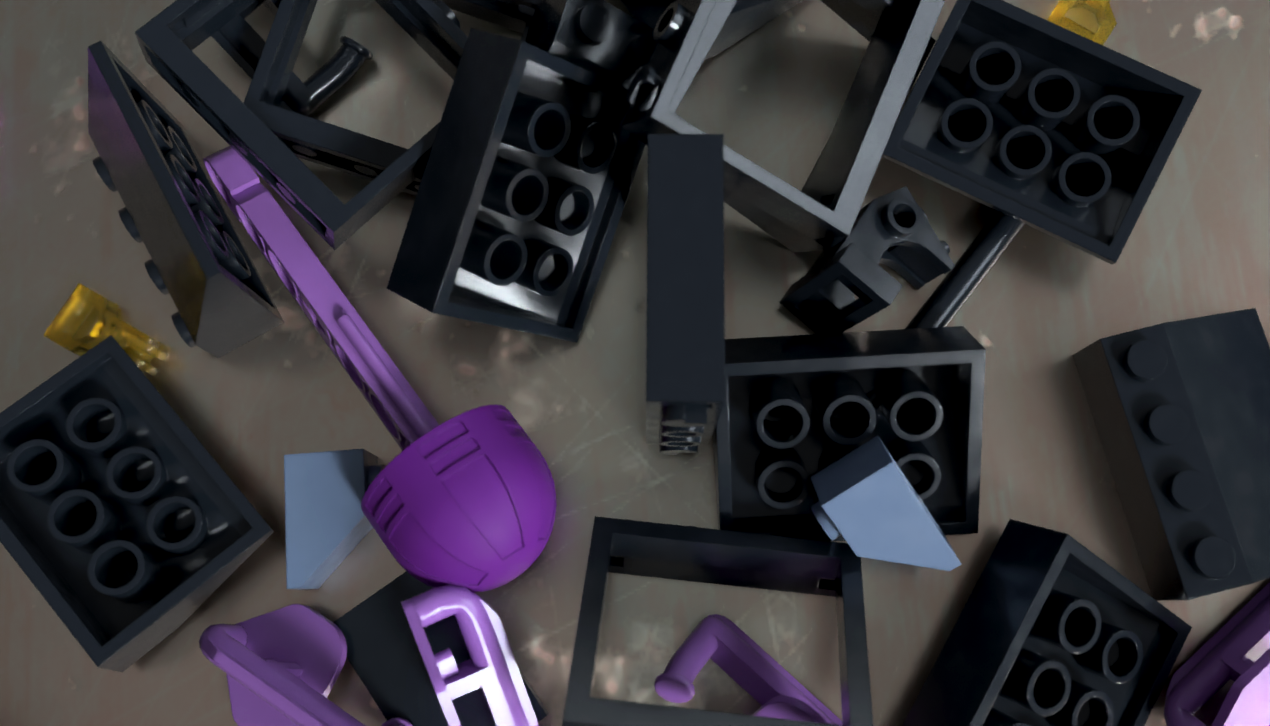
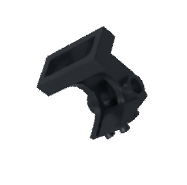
M907 186L872 200L860 209L850 235L834 237L828 250L822 251L807 274L790 286L779 303L816 334L843 333L890 306L903 285L880 267L879 263L895 270L917 290L943 273H948L955 265L948 255L950 252L949 245L945 241L938 239L928 222L925 212L918 206Z

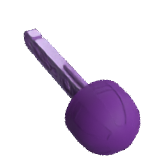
M231 146L203 158L206 170L226 204L238 221L243 224L253 242L402 449V452L388 463L372 481L361 503L362 512L392 556L410 575L433 588L453 585L465 587L472 592H485L503 586L524 573L542 553L551 535L556 515V491L551 471L544 457L510 411L503 405H486L466 411L439 425L271 193L260 183L259 177L252 167Z

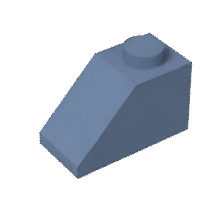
M879 436L874 437L810 477L819 499L818 502L811 506L816 519L831 540L842 535L857 557L951 571L962 565L945 534Z
M365 449L284 455L287 589H319L373 528L361 510V503L372 481L385 468L384 464L378 465V456Z

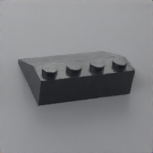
M957 0L894 125L882 157L1113 265L1117 262L1202 90L1003 0Z
M470 28L386 289L435 314L578 342L646 144L621 126L631 105L626 101L628 89L524 41Z
M101 40L88 46V133L100 155L93 159V164L106 186L111 191H118L126 207L118 211L119 216L130 235L138 243L144 242L152 258L145 262L150 278L164 295L170 293L178 309V312L172 314L171 317L181 338L189 347L198 346L215 357L220 358L283 324L284 320L181 123Z
M1256 308L1166 322L1101 338L1073 354L1072 356L1152 597L1156 601L1191 600L1270 578V346Z
M964 326L725 339V404L713 433L718 529L811 540L846 541L842 535L831 540L816 519L811 506L818 502L819 499L810 477L874 437L879 436L945 535L978 533L986 349ZM877 389V402L879 405L876 411L865 394Z
M112 335L0 413V542L99 668L124 672L179 628L274 532Z
M1010 519L902 726H1145L1192 627L1070 535Z

